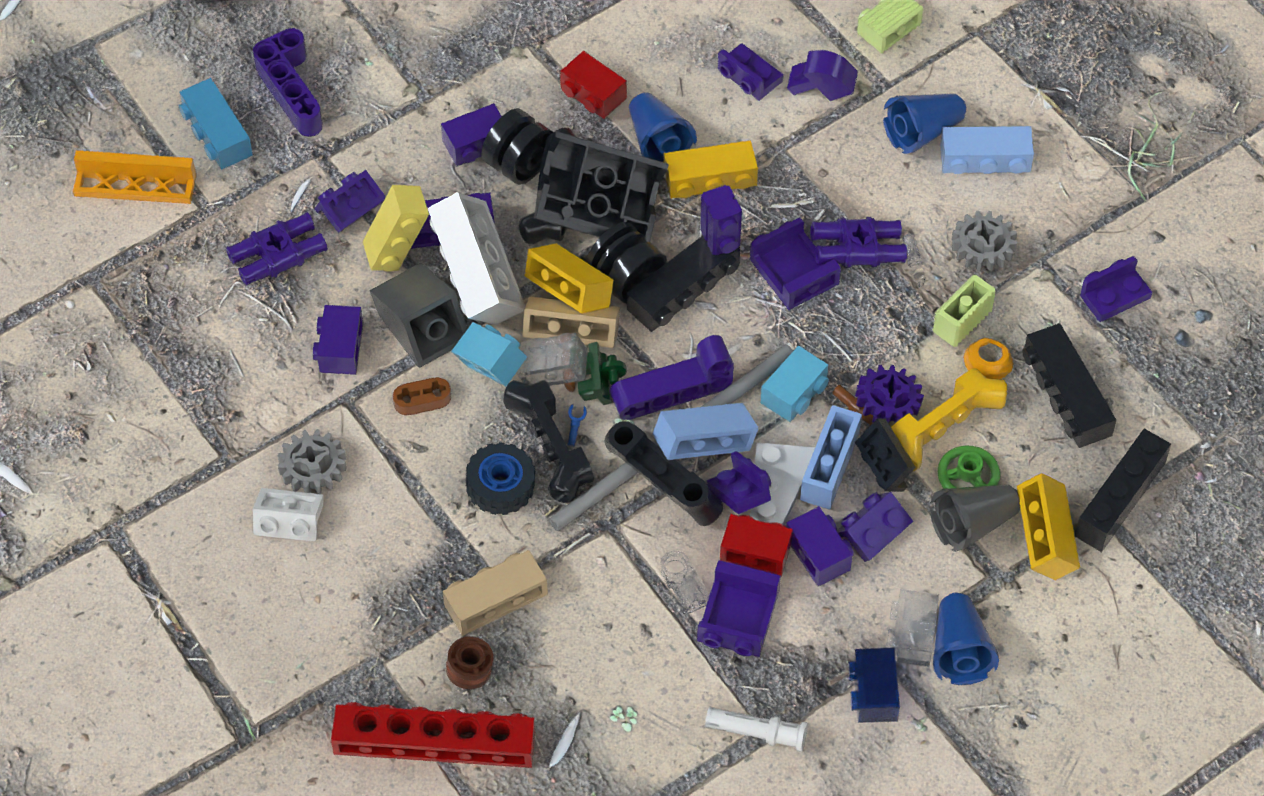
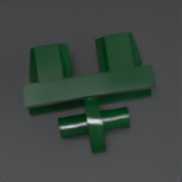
M598 342L588 344V353L575 357L576 367L580 375L591 374L590 379L577 383L578 393L584 401L599 399L603 405L612 403V397L609 392L610 384H615L619 381V378L625 376L627 368L624 362L617 360L616 355L607 356L605 353L600 352Z

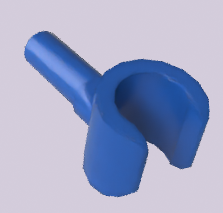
M574 404L569 407L568 414L571 418V428L568 446L575 447L580 421L587 415L585 406L583 409L584 413L580 418H575L572 415Z

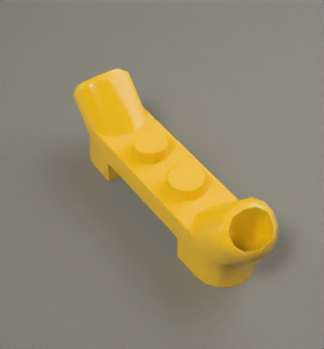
M976 368L970 369L956 379L953 396L917 421L908 413L892 425L893 432L916 467L913 471L919 469L922 465L923 446L932 439L938 440L947 431V428L954 423L959 424L963 422L976 407L1001 410L1006 403L1007 383L1004 380L988 379Z

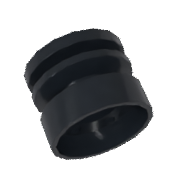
M622 222L609 228L599 237L589 251L586 262L614 280L612 293L621 302L627 304V293L666 264L667 258L654 244L646 242L645 236L638 232L632 224Z

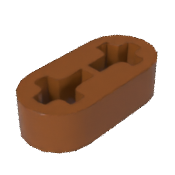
M440 377L402 384L393 392L394 408L402 415H413L446 407L451 400L450 384ZM439 389L441 396L435 397L433 390ZM409 396L411 402L405 403L403 397Z

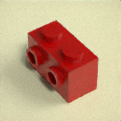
M584 50L560 70L561 89L564 94L576 99L589 112L596 113L603 119L627 99V80Z
M730 514L720 546V560L781 575L782 577L791 548L793 529L776 522L766 523L758 521L748 515L738 516Z

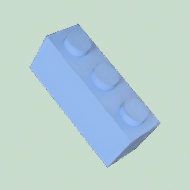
M1031 126L942 128L940 142L942 173L991 174L1012 172L1019 174L1031 172L1034 156Z
M735 403L661 411L652 435L667 460L727 454L735 451H750L758 431V426L744 404Z
M831 406L802 480L801 501L831 509L856 445L855 441L860 434L862 414L838 406Z

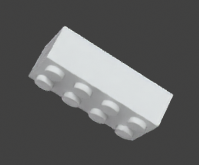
M457 192L429 207L428 211L431 216L430 226L438 235L441 243L440 253L444 260L448 262L451 270L450 280L453 286L458 289L461 297L460 307L463 313L469 319L498 325L523 312L525 304L486 201Z

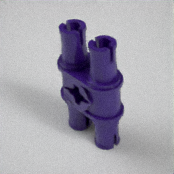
M308 212L286 222L278 220L275 222L276 224L258 232L253 231L249 238L226 247L227 255L233 265L255 255L262 257V259L252 264L238 268L240 278L245 286L268 276L271 278L278 277L279 273L295 266L300 267L305 263L304 260L328 250L326 241L321 233L298 243L292 241V239L301 234L315 230L314 222Z
M840 217L837 221H812L810 237L812 241L837 240L840 242V245L835 246L817 245L815 249V262L817 265L825 264L833 259L846 268L858 265L877 267L881 263L906 262L907 247L905 244L887 245L877 242V239H900L902 234L900 220L875 221L871 217H866V219H846L845 217Z

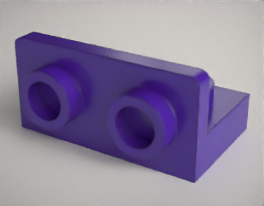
M743 43L739 44L729 53L724 49L718 52V70L725 78H730L746 94H751L758 101L783 82V74Z
M364 170L359 175L355 171L341 181L343 186L334 191L331 187L318 197L320 202L314 208L317 213L322 211L338 233L383 203L386 198L367 170Z
M1135 256L1125 260L1119 259L1110 267L1100 272L1094 271L1083 280L1080 297L1099 322L1151 299V289L1136 271L1138 260Z
M738 451L731 453L734 469L721 471L717 476L706 480L708 488L717 498L738 515L771 501L769 490L771 479L764 469H760L751 459L744 457Z

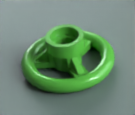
M965 445L949 450L941 458L937 469L939 482L944 489L957 488L949 480L962 479L965 482H970L974 487L998 485L1000 481V468L996 459L986 450L976 446ZM960 456L957 467L947 470L949 463L954 458ZM983 460L988 464L991 471L988 484L980 477L983 469Z

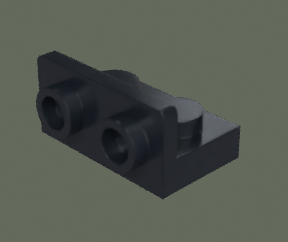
M877 418L855 441V444L861 452L862 459L869 465L876 476L878 485L884 491L904 492L908 487L904 480L916 467L887 420Z

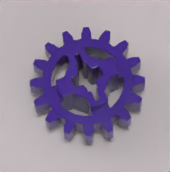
M878 365L877 372L869 368L866 376L861 375L855 392V396L858 397L856 405L857 407H864L863 416L873 415L872 422L877 418L886 419L888 424L890 421L896 423L908 413L912 416H918L924 395L921 394L922 385L915 384V375L907 377L905 375V368L897 372L894 365H891L889 370H885L882 365Z

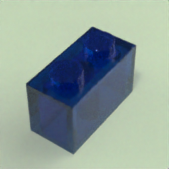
M895 648L855 649L854 661H848L849 681H855V691L850 692L851 711H857L858 723L897 722L900 703Z

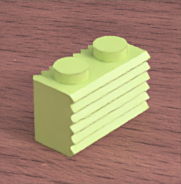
M880 0L878 5L871 10L867 8L861 12L858 17L857 34L880 53H883L889 47H892L893 44H896L897 41H900L901 38H904L905 35H908L909 32H912L913 29H916L917 26H920L922 23L923 7L914 0Z
M972 275L935 312L933 332L953 347H957L958 343H961L962 339H965L966 335H969L970 331H973V328L977 327V324H980L981 320H984L989 312H992L995 288L977 275Z

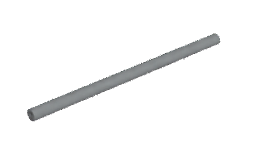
M784 345L701 407L732 404L774 373L793 350L790 346ZM625 462L550 517L549 522L556 531L561 530L638 472Z

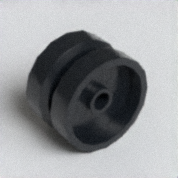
M511 109L489 131L483 143L482 159L494 169L502 170V174L517 185L525 184L540 172L547 136L554 132L540 122H535V119L522 109Z

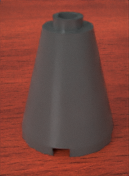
M1008 484L942 489L933 494L930 502H935V511L930 512L934 530L944 545L950 544L954 547L951 549L954 552L968 548L1017 515L1020 511L1018 491Z

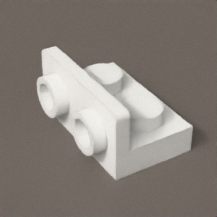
M261 488L253 507L254 535L315 541L317 538V521L323 507V494Z

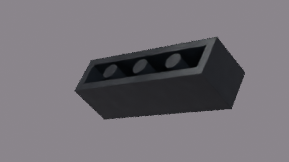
M702 235L627 293V311L651 332L659 326H665L671 321L673 315L681 309L690 307L703 292H709L725 275H731L737 270L740 265V246L731 253L713 255Z
M1058 323L1027 334L1025 347L1022 349L1024 360L1027 365H1032L1036 372L1038 385L1042 390H1046L1050 397L1053 411L1056 414H1060L1064 421L1067 436L1070 439H1074L1078 448L1113 436L1116 418L1062 325Z
M1144 428L1079 517L1075 537L1103 552L1165 465L1171 443Z

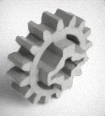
M976 211L974 218L966 214L964 222L957 221L956 229L952 233V251H957V260L966 259L965 267L968 268L975 264L976 270L980 272L982 266H987V269L991 272L995 264L1003 268L1005 260L1011 262L1013 252H1016L1017 232L1011 231V222L1002 223V215L995 219L992 217V211H988L986 216H982L980 211Z
M318 429L315 430L312 436H309L306 430H303L302 438L292 435V444L283 443L284 453H278L279 474L283 477L284 484L291 483L293 491L304 488L305 493H310L311 489H315L317 494H321V487L324 486L332 490V481L341 482V472L347 469L345 450L341 448L339 439L332 441V435L329 432L324 437H321Z

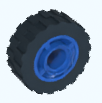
M499 442V444L491 443L487 444L484 448H479L477 453L470 457V462L466 467V492L468 497H471V502L479 506L480 510L488 511L494 515L515 513L522 506L525 507L528 504L529 498H532L535 489V466L532 465L531 457H528L523 449L517 448L516 445H508L503 442ZM504 477L506 480L499 481L494 478Z

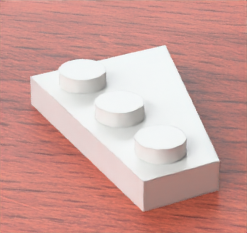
M757 443L755 465L762 470L764 469L771 479V487H769L771 501L750 510L751 517L766 523L776 522L785 525L801 489L802 480L815 447Z

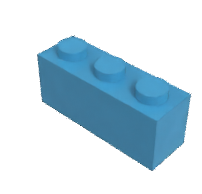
M211 78L179 91L182 104H179L178 107L185 121L190 119L192 122L191 128L196 139L204 141V149L210 161L216 160L222 170L253 156L248 134Z

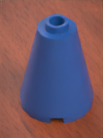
M645 92L632 99L629 111L643 157L664 163V153L688 150L693 143L696 145L697 135L691 123L653 94Z
M954 93L900 95L890 98L886 102L884 109L888 108V117L883 118V123L891 144L895 148L901 147L904 150L902 153L908 154L919 150L940 136L943 127H954L963 121L967 108L965 101Z
M951 593L941 600L939 606L933 656L934 672L939 679L943 680V676L950 679L951 684L971 685L988 678L987 673L993 667L995 671L998 668V651L971 598L965 594Z

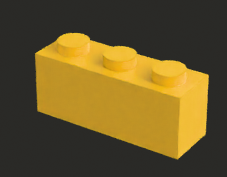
M751 140L664 153V163L669 164L665 178L670 199L688 198L724 185L730 186L731 190L757 186L758 166Z
M557 243L528 249L524 274L526 278L581 314L609 308L614 281L612 278Z
M1040 473L1017 485L1031 570L1057 580L1079 569L1080 563L1065 484Z

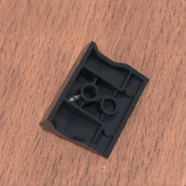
M556 131L547 136L540 165L534 219L600 237L609 228L618 223L628 222L645 236L646 242H650L656 219L654 205L657 192L669 164Z

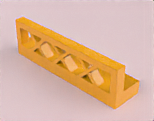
M79 150L75 152L74 163L77 175L73 188L74 196L191 204L197 176L193 158ZM84 178H96L100 182L92 188L82 187ZM118 180H126L129 183L123 189H113L111 184ZM147 182H155L158 185L152 191H143L140 186ZM175 184H187L185 194L172 193L169 188Z

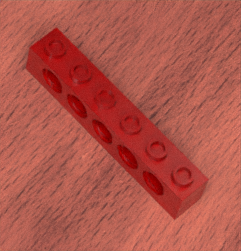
M349 702L345 705L336 704L331 744L334 755L532 768L536 733L535 717H528L521 713H514L510 716L495 715L489 711H480L477 714L463 713L457 709L430 711L425 707L400 709L387 704L370 707L356 702ZM368 725L376 727L370 732L361 731L363 727ZM398 728L409 729L404 734L394 733V731ZM432 730H439L442 732L438 736L434 737L427 735V733ZM465 732H472L475 734L473 737L469 739H464L460 737V735ZM504 734L508 736V738L503 741H496L493 739L496 735Z

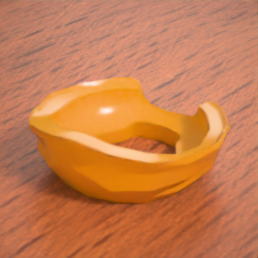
M982 338L970 344L965 350L963 357L968 371L976 368L988 379H1002L1012 372L1014 365L1007 346L1000 341L990 338ZM989 343L997 345L1002 349V357L995 362L985 361L980 357L979 349Z

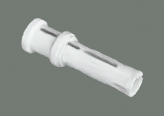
M713 707L708 708L705 720V728L757 737L766 740V743H769L771 746H775L776 743L796 747V751L799 752L803 750L808 728L807 722L796 724L781 721L779 716L766 719Z

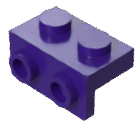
M875 492L862 502L864 507L859 512H851L840 521L842 527L837 530V533L841 538L846 537L864 562L870 561L914 522L892 492L883 494Z

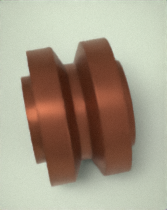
M467 636L456 640L450 646L447 656L446 674L449 680L454 685L463 689H476L483 686L489 680L492 671L494 655L491 647L487 642L477 637ZM464 661H472L476 664L468 665L465 664Z

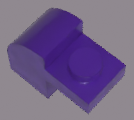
M826 50L809 51L806 62L792 66L787 89L793 95L817 88L829 101L836 100L854 93L858 71L847 59L837 53Z

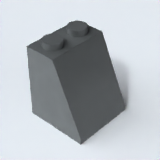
M422 262L369 290L378 315L419 368L453 350L467 330L455 291Z

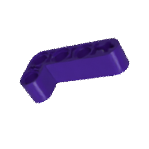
M289 28L255 44L253 56L257 74L292 124L303 136L312 137L319 134L323 128L320 105L294 69L307 58L303 33L298 29Z
M712 335L698 343L696 357L620 380L611 386L609 392L620 418L631 420L725 390L733 382L734 363L723 338L719 335Z

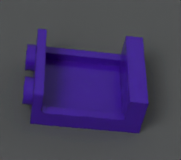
M801 218L792 222L787 221L778 229L768 234L759 235L750 244V261L788 311L839 285L841 267L835 259L825 264H816V246L805 234L804 221Z
M718 560L711 593L702 621L698 624L697 641L710 648L722 647L734 650V652L741 656L753 655L760 657L780 591L781 575Z

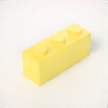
M391 186L362 241L371 270L399 271L429 216L420 186Z

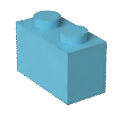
M472 322L451 351L468 368L505 387L527 358L519 349L521 344L509 334H505L502 337L501 333L492 326L486 324L485 327H482Z
M798 345L762 385L760 403L791 422L797 414L802 415L809 407L811 398L816 393L821 394L828 385V364Z

